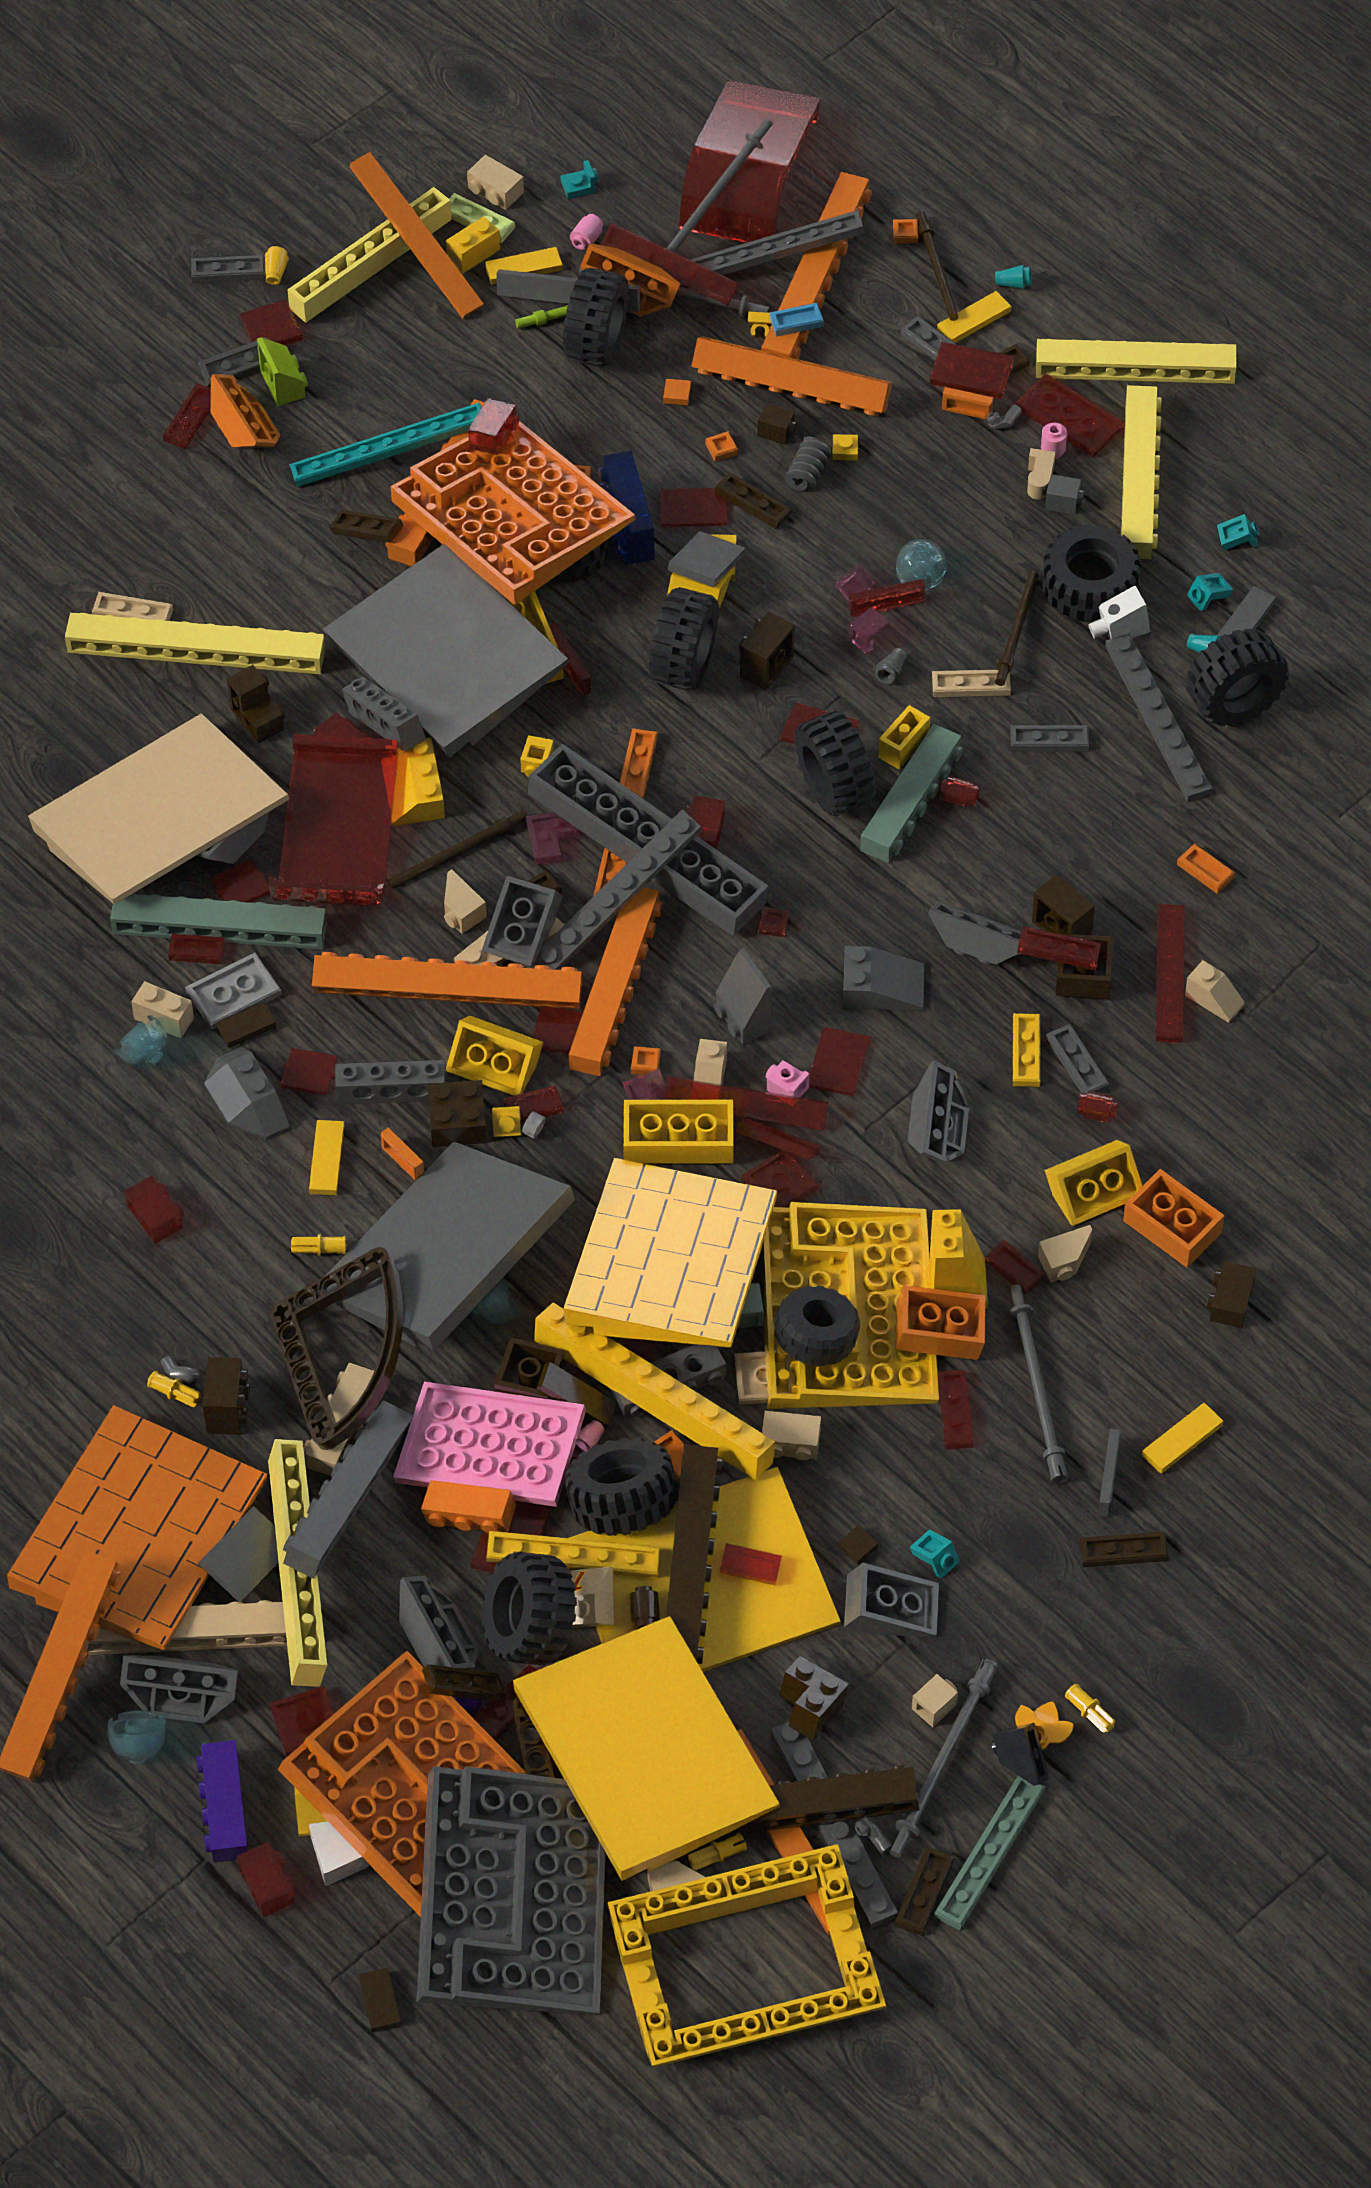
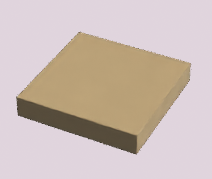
M766 1352L734 1354L739 1405L767 1403L769 1394H767ZM787 1353L785 1359L786 1370L790 1374L787 1381L788 1392L782 1393L793 1394L791 1393L792 1386L794 1385L792 1370L790 1369L791 1357Z

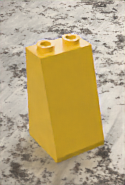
M961 1209L933 1210L930 1246L931 1288L986 1295L985 1308H988L985 1257Z

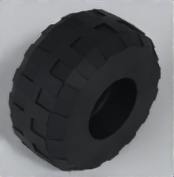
M824 1286L803 1287L788 1294L781 1302L775 1321V1336L780 1347L796 1361L798 1360L809 1366L817 1365V1367L836 1364L847 1358L855 1347L860 1329L859 1313L847 1297L839 1294L838 1291L832 1288L828 1289L824 1288Z

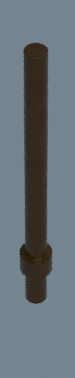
M920 211L916 214L919 224L918 232L920 238L925 242L949 319L955 321L959 318L933 238L934 230L932 225L928 223L925 212Z
M1036 571L1029 572L1004 654L999 658L997 664L998 673L995 684L998 686L1005 685L1007 675L1012 671L1014 665L1013 656L1039 577Z
M522 810L508 818L502 817L494 822L495 825L388 879L387 883L393 889L498 834L502 836L510 832L512 827L527 820L528 816Z

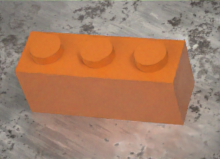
M430 1480L421 1510L427 1523L435 1527L451 1526L464 1531L474 1529L482 1530L486 1533H489V1531L508 1533L517 1504L511 1490Z

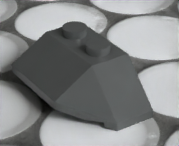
M269 812L196 856L234 864L264 833Z
M939 901L930 908L928 913L946 947L954 949L960 955L974 956L985 964H998L1026 951L1036 940L1034 935Z
M240 1047L216 1059L204 1082V1086L229 1126L246 1133L258 1135L259 1138L268 1140L290 1129L277 1093L251 1051Z
M932 1061L912 1097L907 1142L920 1154L944 1164L962 1156L965 1152L969 1106L963 1089L957 1081V1072L943 1064Z
M425 1575L403 1577L400 1581L399 1622L423 1667L430 1664L473 1670L476 1665L479 1647L455 1603L439 1588L430 1584L431 1580Z
M124 1655L120 1685L147 1716L206 1723L235 1700L239 1670L216 1663L163 1656Z

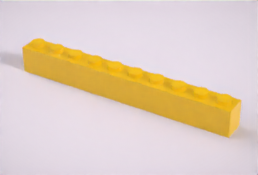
M552 1303L536 1317L534 1341L541 1345L564 1350L566 1361L615 1392L620 1393L637 1406L699 1445L718 1448V1457L723 1458L724 1461L756 1480L773 1464L774 1440L608 1336L594 1335L593 1327L566 1325L564 1309L557 1304Z

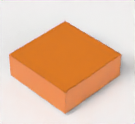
M917 219L893 220L894 244L918 243Z
M666 379L663 403L688 405L691 381Z
M729 431L705 439V444L715 462L738 455V448Z
M634 1046L631 1074L658 1076L661 1049Z

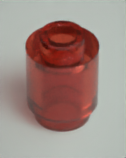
M949 776L948 780L944 779L940 788V795H943V801L966 807L976 805L980 792V786L975 785L974 781Z
M1088 1091V1093L1081 1092L1077 1114H1082L1083 1118L1109 1123L1110 1118L1116 1117L1118 1102H1114V1096L1091 1091Z

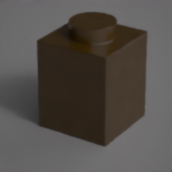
M766 403L758 419V437L786 445L789 437L794 436L797 429L795 411Z

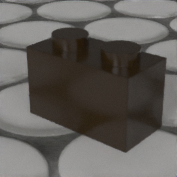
M1224 1261L1222 1270H1216L1213 1280V1286L1217 1287L1216 1293H1210L1207 1303V1309L1211 1310L1210 1321L1243 1328L1255 1281L1256 1268Z

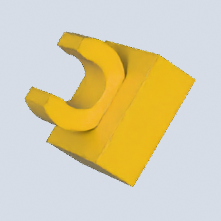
M748 313V324L752 326V337H755L756 329L763 328L766 338L769 327L772 325L769 313Z

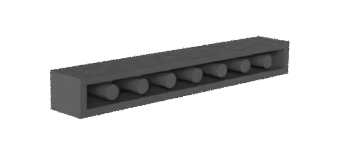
M384 1400L377 1410L374 1409L365 1422L367 1426H361L354 1438L356 1443L347 1446L342 1457L344 1459L343 1463H336L331 1473V1481L325 1480L319 1492V1500L316 1498L312 1500L307 1510V1514H309L307 1518L302 1516L295 1529L296 1535L288 1537L283 1547V1551L286 1552L283 1564L313 1579L315 1578L406 1436L413 1417L412 1414Z

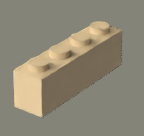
M348 1363L345 1372L341 1371L336 1381L337 1388L334 1394H329L328 1396L336 1423L357 1403L374 1373L373 1370ZM324 1428L322 1430L326 1438L328 1431ZM357 1431L330 1450L320 1449L313 1439L307 1440L303 1447L306 1468L331 1476L336 1463H343L344 1459L342 1457L349 1444L354 1445Z

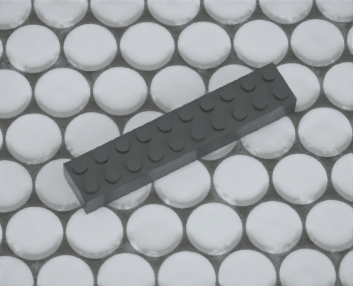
M561 744L529 775L528 795L626 863L672 820L564 744ZM697 836L652 879V881L733 937L766 904L769 887L766 883Z

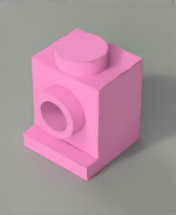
M784 1060L778 1066L773 1064L766 1073L767 1091L792 1106L809 1089V1073L798 1070Z

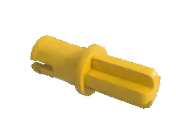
M318 1234V1237H293L291 1240L292 1253H318V1256H321V1253L346 1254V1236L321 1237V1234Z
M154 1371L148 1379L147 1386L149 1388L166 1394L170 1400L176 1399L191 1407H196L201 1401V1393L182 1384L180 1379L173 1380L160 1374L158 1371Z
M1074 1684L1067 1690L1065 1698L1081 1711L1083 1718H1088L1103 1733H1108L1114 1728L1115 1720L1100 1706V1702L1097 1699H1092L1079 1684Z
M737 1833L720 1842L712 1841L710 1846L688 1855L689 1865L693 1870H699L716 1862L721 1864L725 1858L746 1851L745 1842L733 1846V1844L744 1840L743 1836Z

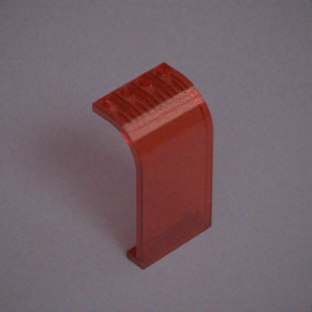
M727 80L694 145L689 159L682 191L679 229L685 225L748 142L745 138L746 133L752 136L765 118H767L773 125L760 141L764 147L762 149L755 147L692 232L746 243L775 235L784 183L811 123L816 124L818 121L820 98Z
M293 734V758L278 881H276L275 876H270L269 879L272 900L380 907L383 900L399 758L398 741L391 739Z

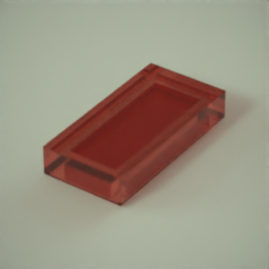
M172 933L168 959L169 961L222 964L225 937Z
M556 1085L504 1098L505 1107L519 1106L520 1123L526 1122L533 1111L544 1117L563 1112V1105Z
M1005 1240L985 1256L987 1264L1013 1285H1020L1025 1295L1044 1279L1045 1273Z
M726 1543L719 1573L776 1585L782 1556Z

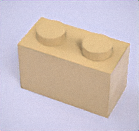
M484 155L467 171L468 189L474 194H479L486 198L493 205H498L505 210L524 193L523 176L487 155Z
M145 981L131 1001L135 1020L179 1038L183 1037L194 1020L191 1000Z
M765 1411L762 1434L775 1441L774 1458L786 1456L795 1457L799 1460H817L821 1416Z

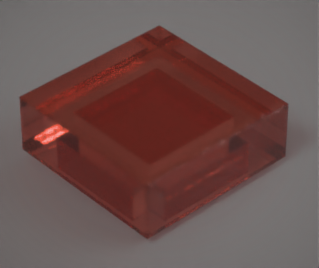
M763 907L759 934L785 938L790 911Z

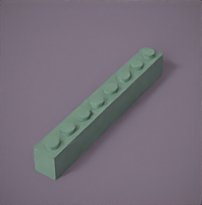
M155 894L129 895L118 903L113 904L110 917L112 933L118 935L321 950L324 947L327 928L326 908H318L316 906L273 905L263 902L246 903L236 900L218 901L209 898L191 899L182 896L164 897Z

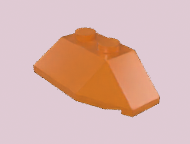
M590 243L580 266L582 271L587 268H595L622 274L628 280L629 285L640 286V310L638 312L628 311L637 316H643L671 307L680 283L662 268L614 247Z
M213 374L211 377V414L229 444L235 448L274 447L280 437V433L261 403L245 387L238 384V380L233 375Z

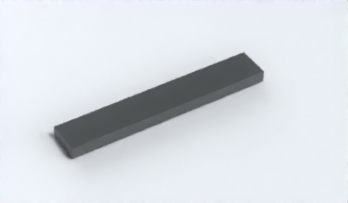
M499 269L496 273L497 295L569 304L571 292L578 278ZM629 285L628 311L638 312L640 310V286Z

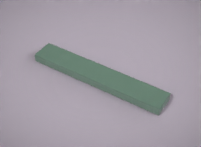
M1017 1776L935 1911V1918L961 1931L1043 1795L1045 1786L1041 1784L1033 1786L1020 1776Z

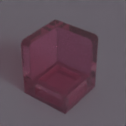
M859 563L839 577L835 585L847 602L852 604L869 592L874 582Z
M869 608L849 623V640L866 654L874 649V636L888 626V620L874 608Z
M660 1068L622 1082L628 1100H656L668 1094Z

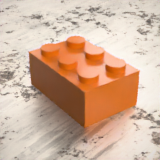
M1159 1169L1125 1203L1123 1221L1188 1268L1222 1233L1224 1215Z
M903 1285L897 1300L895 1350L978 1360L985 1344L986 1295Z

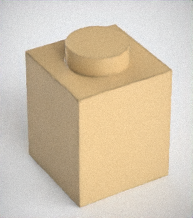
M936 1674L913 1695L912 1710L934 1727L957 1706L958 1692L955 1685L948 1679L943 1680Z

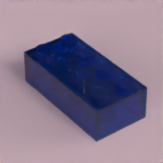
M632 450L602 456V466L598 467L602 482L599 483V486L635 514L633 522L613 535L617 536L618 539L615 541L618 556H623L625 565L655 560L654 525Z

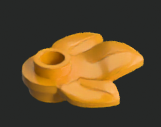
M1054 1702L1043 1704L1034 1712L1030 1708L1021 1705L1015 1715L1017 1726L1035 1723L1038 1737L1041 1739L1040 1745L1042 1750L1046 1749L1049 1744L1064 1742L1073 1730V1723L1058 1721V1712Z

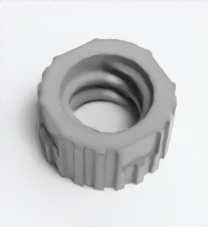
M533 1111L527 1118L522 1128V1133L531 1138H536L542 1130L546 1118Z

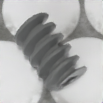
M804 437L785 475V482L788 486L796 491L814 488L817 480L820 478V473L823 472L824 466L827 464V458L831 455L830 448L815 437Z

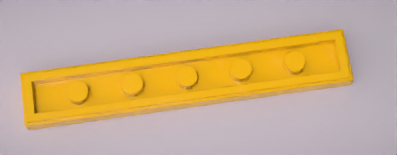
M489 1531L486 1561L500 1562L502 1558L514 1552H526L556 1556L568 1569L572 1570L613 1567V1574L658 1578L661 1547Z

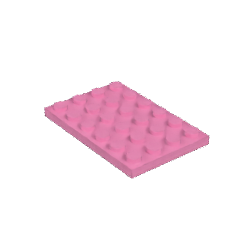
M424 1382L393 1476L395 1483L427 1488L430 1480L507 1489L511 1490L515 1501L557 1507L566 1472L569 1468L585 1416V1405Z

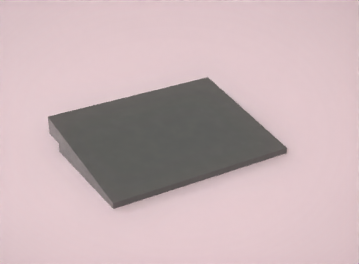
M445 544L323 628L328 639L377 687L418 714L423 732L449 758L468 742L474 746L570 663L569 659Z
M453 1142L326 1275L374 1248H385L394 1259L400 1280L403 1300L402 1340L415 1347L420 1343L434 1351L575 1201L571 1186ZM361 1270L355 1271L351 1275L350 1280L359 1277ZM382 1276L334 1303L385 1330L386 1303ZM337 1283L331 1284L327 1288L326 1293L333 1292L337 1287Z
M434 1766L428 1773L417 2003L598 2015L600 2013L605 1850L565 1779L467 1766L463 1770Z

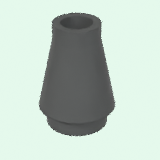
M895 648L892 653L876 665L875 675L880 682L891 684L898 680L904 661L907 658L904 650Z

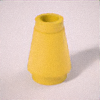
M270 247L268 252L265 253L266 282L271 285H278L289 260L287 251L282 247Z

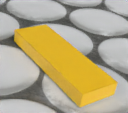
M553 247L485 261V267L491 285L497 284L496 273L499 269L548 274L562 271V262L557 248Z
M995 291L958 312L959 318L957 320L951 321L947 318L938 323L937 330L956 343L1011 312V305Z
M1013 1013V1086L1040 1087V1014Z
M317 1120L309 1185L310 1194L337 1195L345 1127L344 1121Z
M1203 1403L1142 1451V1456L1162 1474L1222 1427L1223 1420Z

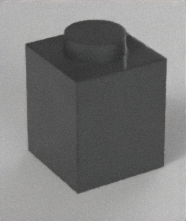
M1051 474L1046 494L1045 510L1075 515L1077 505H1082L1084 490H1080L1081 479Z

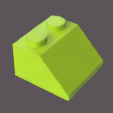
M262 337L258 338L260 371L277 406L306 398L305 387L308 386L304 372L300 373L298 370L299 364L296 356L291 355L285 345Z

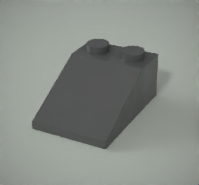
M506 876L482 952L532 967L555 922L563 896L556 890Z
M845 946L843 1008L923 1011L924 963L874 947Z
M744 948L738 951L716 990V1003L714 1004L717 1015L726 1020L731 1035L734 1038L738 1037L742 1045L771 1032V985Z
M862 1563L847 1574L844 1627L868 1634L937 1636L939 1583Z

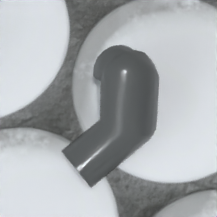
M1012 405L1004 416H1000L998 412H991L987 416L988 425L994 430L1010 428L1022 414V409L1017 405Z
M166 1356L161 1360V1365L169 1378L173 1380L180 1379L184 1385L196 1383L199 1380L200 1375L196 1368L178 1366L173 1356Z
M862 1818L861 1821L856 1822L855 1830L858 1835H867L882 1856L890 1853L893 1846L872 1818Z

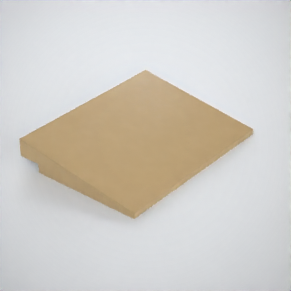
M201 713L28 815L34 832L47 842L49 850L113 904H116L289 800V797L281 787Z

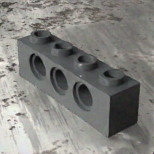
M366 678L356 679L342 689L350 714L402 751L406 752L426 739L418 714Z
M444 1060L335 1064L337 1104L429 1101L428 1084L445 1083Z
M695 1344L651 1362L652 1365L695 1392L706 1385H717L723 1378H726V1363L717 1346ZM692 1369H699L700 1371H698V1372H692V1371H690V1370H692ZM611 1389V1394L625 1419L631 1416L639 1417L646 1412L620 1393Z

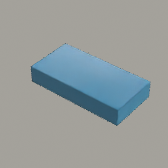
M817 303L769 313V319L776 337L824 327V320Z

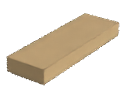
M98 592L92 615H112L115 617H137L139 619L170 621L173 604Z
M998 670L932 671L933 697L1009 696L1011 694L1010 673L1007 675L1005 685L998 686L995 684Z

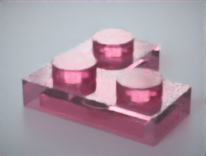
M554 812L526 816L535 864L561 861L558 839L582 836V831Z

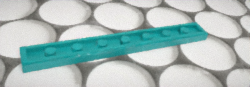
M479 402L289 465L296 486L299 487L488 424Z

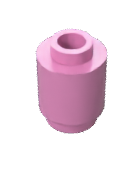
M594 214L584 216L570 234L574 247L580 250H587L590 243L594 244L602 233V220Z
M1059 423L1045 425L1042 429L1041 450L1056 452L1055 459L1060 458L1066 450V428Z

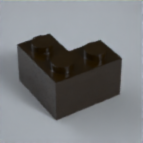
M251 665L227 678L230 710L259 744L284 730L283 718H285V713L279 704L275 705L272 702L268 692L269 680L265 673L259 672L254 665Z
M799 1656L785 1671L779 1696L794 1704L789 1727L814 1740L843 1707L849 1684Z

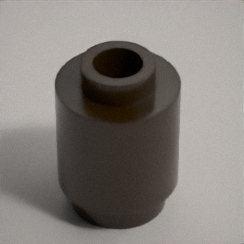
M651 1586L636 1587L635 1592L630 1593L629 1596L631 1622L634 1623V1627L637 1630L659 1621L660 1612L658 1592L652 1590Z

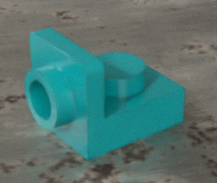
M588 160L583 161L584 170L561 175V184L567 199L595 193V183L598 182V174L595 168H591Z
M1245 514L1217 525L1221 545L1225 550L1247 541L1250 542L1253 548L1258 546L1256 538L1259 536L1258 527L1254 521L1250 522Z
M1219 573L1200 575L1196 577L1187 596L1200 611H1204L1211 600L1230 597L1233 588Z
M930 1529L910 1546L912 1554L932 1565L935 1575L939 1578L944 1577L960 1561L952 1541Z

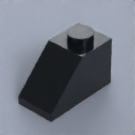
M1034 1722L1006 1728L992 1734L993 1751L998 1756L1000 1764L1033 1786L1049 1780Z

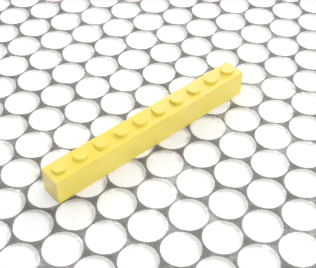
M70 613L65 634L67 653L240 668L254 665L256 669L321 674L325 655L324 634L197 624L185 621L174 622L161 619L150 620L137 617L127 618L112 615Z
M275 1439L268 1464L291 1685L320 1687L327 1667L318 1576L316 1575L313 1579L283 1564L286 1556L283 1547L288 1537L296 1535L295 1529L302 1516L307 1518L309 1515L307 1510L310 1503L303 1441Z

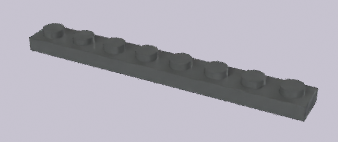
M856 210L670 265L673 278L680 283L679 287H684L861 235L865 231L859 211Z
M1130 633L1106 640L1105 647L1186 801L1190 802L1211 795L1212 787Z
M682 809L542 946L535 963L537 965L549 966L550 970H560L702 831L701 826Z
M789 1722L771 1729V1735L795 1782L804 1781V1779L809 1777L828 1778L806 1736L789 1727ZM851 1821L817 1824L828 1846L838 1844L852 1893L870 1929L896 1919L898 1912Z

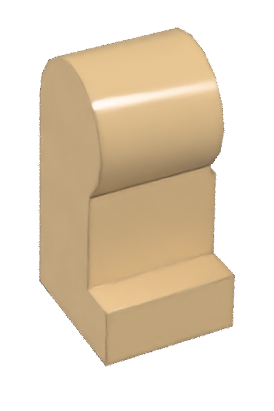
M1030 449L1028 470L1032 472L1028 476L1027 493L1031 498L1043 499L1046 497L1050 477L1054 471L1056 452Z

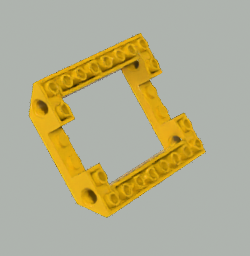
M838 1844L608 1902L617 1947L645 2050L652 2068L886 2008L870 1951L867 1952L854 1909V1896ZM818 1891L845 1987L674 2030L673 2035L671 2018L667 2003L663 1999L652 1959V1949L648 1935Z

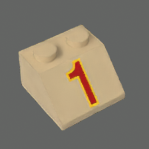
M613 1567L570 1570L573 1576L571 1580L575 1583L576 1591H574L575 1597H577V1606H575L576 1620L573 1622L572 1628L614 1625Z

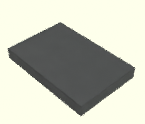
M699 531L669 562L668 570L714 587L744 556L745 548Z
M253 1506L198 1564L238 1602H241L279 1563L275 1526Z

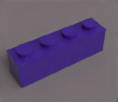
M236 1740L201 1744L202 1755L196 1756L198 1773H204V1782H199L201 1800L206 1799L207 1808L201 1809L203 1826H209L210 1833L209 1835H204L206 1853L212 1852L213 1863L247 1859L249 1856Z

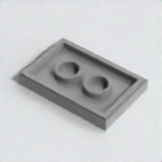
M256 953L185 987L187 995L211 1030L215 1029L216 1023L261 1003H267L282 995L280 987Z

